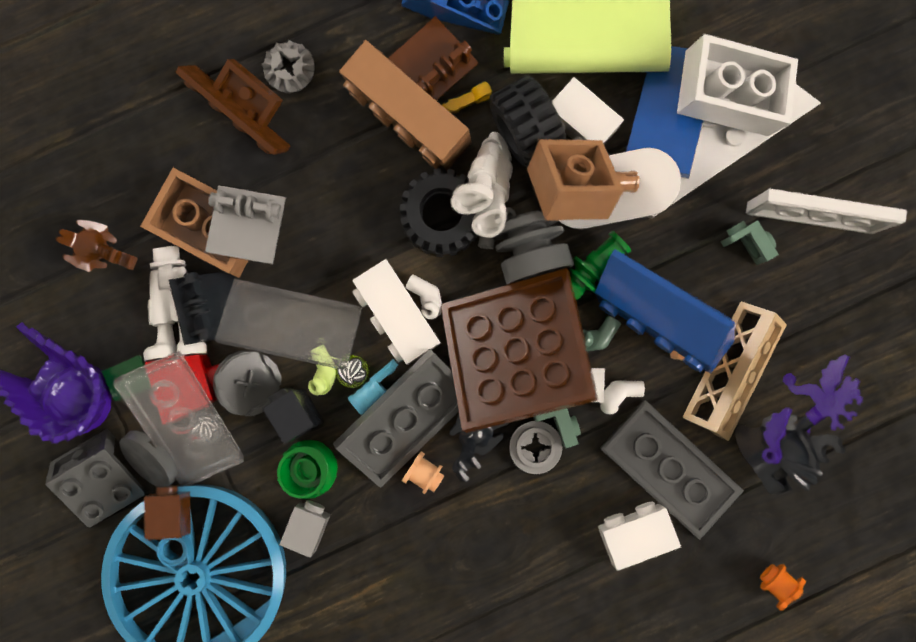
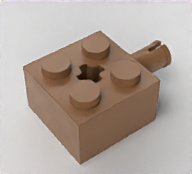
M539 140L527 168L545 220L609 219L622 193H635L640 185V177L636 176L638 174L637 171H615L602 140Z

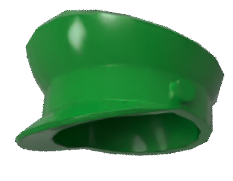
M303 440L295 443L283 453L284 456L280 460L277 469V478L282 490L289 496L298 499H312L324 494L331 488L337 476L338 465L334 454L325 444L315 440Z

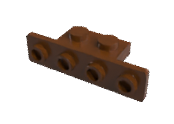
M227 59L216 81L195 65L178 66L175 72L184 79V84L189 89L203 95L214 110L224 113L230 118L236 129L249 134L256 140L257 146L262 151L273 155L288 151L290 145L268 127L283 99L238 61Z

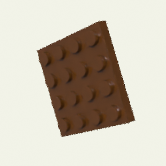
M567 268L442 304L441 310L462 431L468 433L599 400L571 277Z

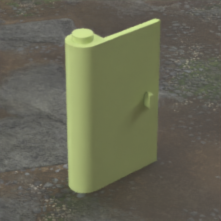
M512 0L510 47H504V67H510L511 74L668 72L670 69V0Z

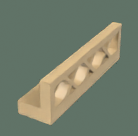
M742 301L731 319L736 322V336L732 345L739 342L742 343L744 350L741 356L729 361L727 354H725L711 374L705 371L683 415L685 420L701 426L727 441L730 440L787 325L777 313ZM746 313L760 317L754 328L743 332L741 323ZM726 371L729 378L726 386L714 390L712 381L715 375ZM711 400L714 410L709 420L705 421L696 417L695 415L700 405Z

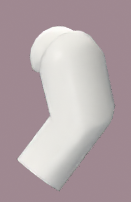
M412 274L405 289L420 296L422 315L429 320L435 319L442 312V300L439 289Z
M616 380L610 383L604 390V402H600L602 412L609 415L614 414L618 411V406L626 397H643L645 390L644 382Z

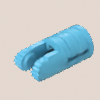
M394 359L373 375L370 381L366 382L355 394H351L348 397L350 403L360 415L387 391L380 382L396 370L398 364Z

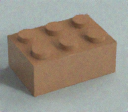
M172 168L140 227L239 278L249 260L205 252L214 209L213 206H209V196L211 192L217 193V190Z

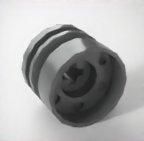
M531 211L514 216L506 221L502 232L493 237L494 240L508 239L496 245L497 252H513V257L501 263L506 285L574 266L568 244L552 245L551 240L561 235L564 229L563 226H547L559 220H545L542 211Z

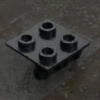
M225 271L203 275L192 272L185 274L182 278L168 280L184 345L247 333L233 275Z

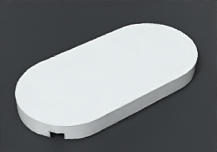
M642 148L609 155L616 172L637 171L638 174L636 176L640 177V185L637 192H623L609 219L559 221L568 227L586 229L659 214L675 201L680 191L681 174L679 168L667 153L654 148Z

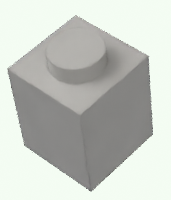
M306 500L305 503L300 502L293 509L279 545L311 558L318 548L331 514L325 512V507L317 502Z

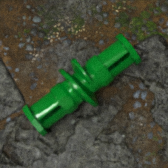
M611 230L608 233L609 238L595 251L590 252L584 261L576 256L572 258L576 269L569 268L568 270L571 272L570 277L576 300L583 296L587 289L595 293L597 289L595 282L600 281V277L614 249L627 255L631 252L630 247L614 231Z

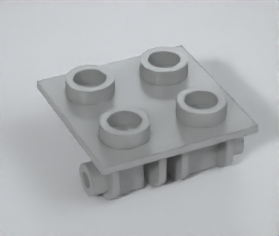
M218 185L217 193L211 192L209 196V206H213L214 209L205 252L273 264L286 198Z

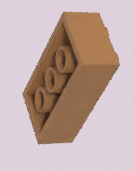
M367 40L363 42L340 69L339 72L345 79L343 86L349 91V94L363 107L368 103V108L374 113L373 115L387 128L391 124L394 125L393 130L398 134L397 136L411 149L417 145L420 148L418 151L423 155L422 158L434 169H438L441 166L445 171H448L472 143L469 129Z

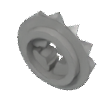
M290 40L282 44L276 43L274 48L266 51V58L264 63H262L264 75L268 83L276 90L286 93L296 92L307 86L313 77L315 69L311 53L302 44L293 43ZM284 56L290 62L296 61L292 65L295 75L293 77L286 69L280 70L284 66L282 62V57Z
M530 421L521 424L512 434L509 445L510 455L516 466L524 472L542 474L550 471L559 462L562 454V441L558 432L551 425L541 421ZM534 433H536L539 443L550 446V448H544V450L539 451L537 461H535L532 451L526 450V448L521 449V446L532 444Z

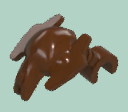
M78 219L76 224L83 227V230L75 233L65 229L58 231L60 237H56V241L71 247L73 255L63 254L62 258L79 269L90 272L94 268H106L107 263L99 261L101 258L130 270L135 268L138 257L107 245V241L116 243L117 239L109 233L108 226Z

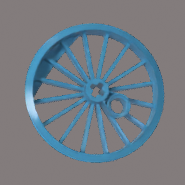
M203 484L178 487V492L190 491V497L210 499L197 553L191 509V533L181 538L162 539L159 542L156 539L145 540V531L137 526V522L144 515V501L133 508L117 526L107 545L101 573L104 603L113 625L126 642H157L154 639L183 597L187 595L176 642H184L194 598H196L202 642H258L266 633L277 614L286 583L283 546L279 545L281 542L280 537L265 513L246 497L223 487ZM219 501L231 506L238 512L204 558L217 502ZM244 515L255 526L258 533L210 562V559L238 520ZM129 533L155 550L160 561L123 553L122 549ZM260 537L263 538L270 554L268 559L213 568ZM171 540H176L182 544L183 554L181 556L170 550L169 544ZM119 563H129L174 575L121 584L119 582ZM272 565L273 587L218 574ZM197 572L200 578L191 580L189 575ZM175 582V585L136 610L128 612L121 591ZM220 585L268 595L271 598L258 609L253 610ZM178 590L180 593L151 634L147 635L135 623L133 617ZM214 594L246 617L233 625ZM205 599L225 630L213 638L210 635Z

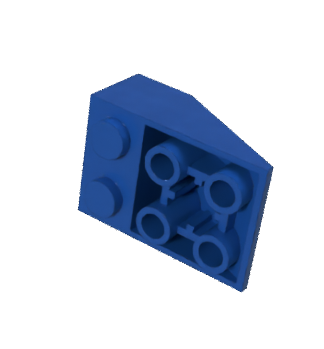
M402 0L401 6L431 19L436 16L440 21L499 35L502 31L509 0Z

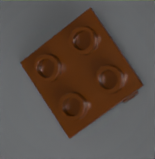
M436 16L388 58L436 101L479 63L470 54L472 52L470 45L466 41L460 43Z

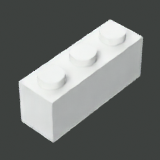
M387 259L352 280L357 287L352 291L362 307L368 305L375 316L371 317L370 320L380 335L386 332L392 341L388 348L398 363L404 360L406 365H409L422 357L429 349L432 350L441 344Z

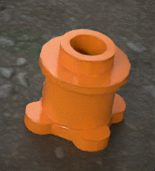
M771 564L760 575V579L763 581L760 588L763 591L768 590L779 600L776 607L780 611L784 610L791 602L797 600L802 595L803 586L806 584V580L803 577L795 580L786 571L784 564H780L777 567Z

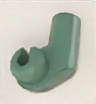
M607 316L599 330L586 331L584 329L583 334L587 351L605 349L620 328L621 323L615 318Z

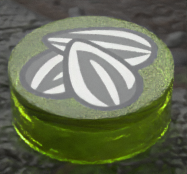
M348 355L338 362L336 377L343 386L357 388L368 380L370 369L368 363L362 357Z

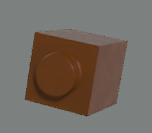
M178 486L157 487V493L144 497L145 540L181 538L191 533L190 491L178 492Z

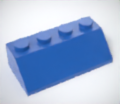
M616 249L613 250L595 291L600 303L599 308L612 317L618 314L626 319V325L640 335H643L644 332L655 338L654 343L662 350L670 354L673 350L685 357L683 362L695 371L701 372L704 369L711 374L735 341L736 322Z

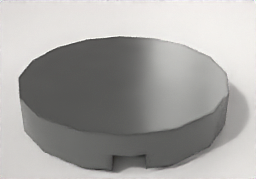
M240 350L228 355L218 365L213 376V391L217 401L228 412L235 415L255 416L264 412L262 408L271 403L268 397L279 391L281 385V375L277 365L267 355L255 350Z
M130 431L126 434L119 444L125 459L132 468L154 486H170L177 479L178 468L169 453L160 445L156 448L149 442L152 438L148 434L141 431Z

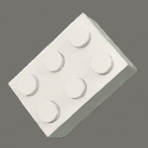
M704 34L685 52L677 114L770 136L791 124L798 59Z

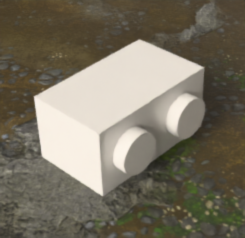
M575 77L552 101L561 119L565 133L573 140H602L603 144H605L618 130L624 120Z
M653 501L643 503L635 508L636 512L626 516L623 513L611 515L604 519L605 524L598 526L611 564L617 571L681 547L668 511L661 504L655 505Z

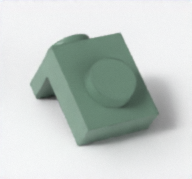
M758 220L748 226L745 221L740 222L726 232L729 237L721 241L723 247L741 239L756 265L767 262L779 255L775 249L776 242L773 236L768 231H764Z
M567 408L533 416L535 422L553 417L562 446L569 448L578 445L576 436L581 435L580 427L576 417L569 416Z

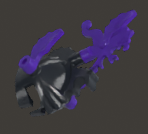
M848 355L840 356L837 360H830L828 367L822 370L823 377L820 379L822 388L816 384L796 386V377L791 373L783 377L784 384L789 387L791 392L795 395H809L816 403L802 417L799 418L797 415H791L792 409L785 408L780 413L773 412L769 417L763 418V423L758 428H750L743 424H738L735 427L736 441L742 455L756 472L770 495L775 493L776 495H781L792 490L786 478L787 476H790L806 492L809 491L810 485H816L818 482L817 476L822 475L819 465L830 462L825 453L826 449L829 446H833L837 453L844 454L846 452L842 446V438L840 436L820 434L819 436L813 435L812 437L810 429L826 417H831L832 430L836 431L838 427L844 429V426L838 420V416L844 415L849 421L852 420V416H857V413L854 411L847 412L845 405L847 403L853 404V399H857V404L859 405L863 402L862 396L859 395L860 390L857 388L860 381L858 379L852 381V378L847 376L841 388L836 391V387L842 383L843 372L850 358Z

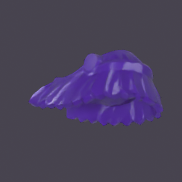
M23 322L17 325L16 328L45 353L49 360L45 361L44 365L41 366L39 373L33 381L26 377L22 378L0 370V396L6 397L4 404L11 407L12 413L20 416V424L29 426L30 435H39L42 441L49 440L54 444L63 440L68 442L78 435L98 428L110 413L112 395L103 377L102 370L93 364H89L84 356H77L71 350L66 351L52 339H48L34 328L27 327Z

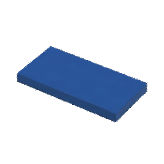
M671 46L669 71L647 72L626 152L642 148L661 150L676 162L681 177L689 179L704 120L677 114L685 52L688 48Z

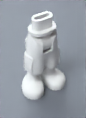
M491 132L489 137L482 142L477 157L472 162L468 173L469 184L457 187L451 198V205L455 211L461 214L476 213L473 218L472 229L477 235L482 237H495L500 234L504 229L507 217L505 203L509 199V179L512 175L513 166L508 145L498 132Z
M179 247L153 249L154 262L150 263L152 271L150 272L149 279L150 299L148 300L147 308L149 325L157 327L158 335L156 344L144 350V361L199 354L206 355L207 345L205 342L184 345L168 281L169 279L182 278L185 274H188L185 269V261L180 259ZM176 322L178 323L180 341L177 346L173 333V324Z

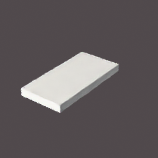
M768 189L747 202L746 213L759 217L874 234L906 222L907 210Z

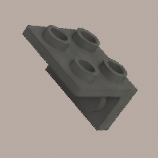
M108 428L50 462L45 483L87 527L94 526L145 494L143 486L113 455L116 437Z

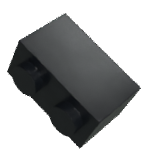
M285 387L268 397L271 403L262 408L284 444L300 438L324 423L323 418L305 389L294 390L293 387L289 389Z

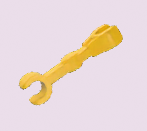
M483 82L472 88L471 92L456 99L452 98L442 106L451 114H455L469 105L479 104L490 99L492 90L487 82Z

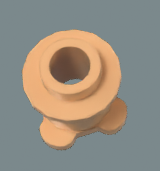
M421 451L405 474L402 482L406 484L410 480L423 489V494L428 489L435 492L445 476L440 473L443 466L439 465L437 467L423 458L425 453Z

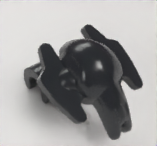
M460 416L457 417V423L450 429L449 433L451 436H454L460 432L461 454L452 465V471L461 482L469 480L465 474L468 469L473 467L479 469L481 467L474 454L485 455L503 439V433L500 432L493 435V431L509 423L466 433L462 431Z

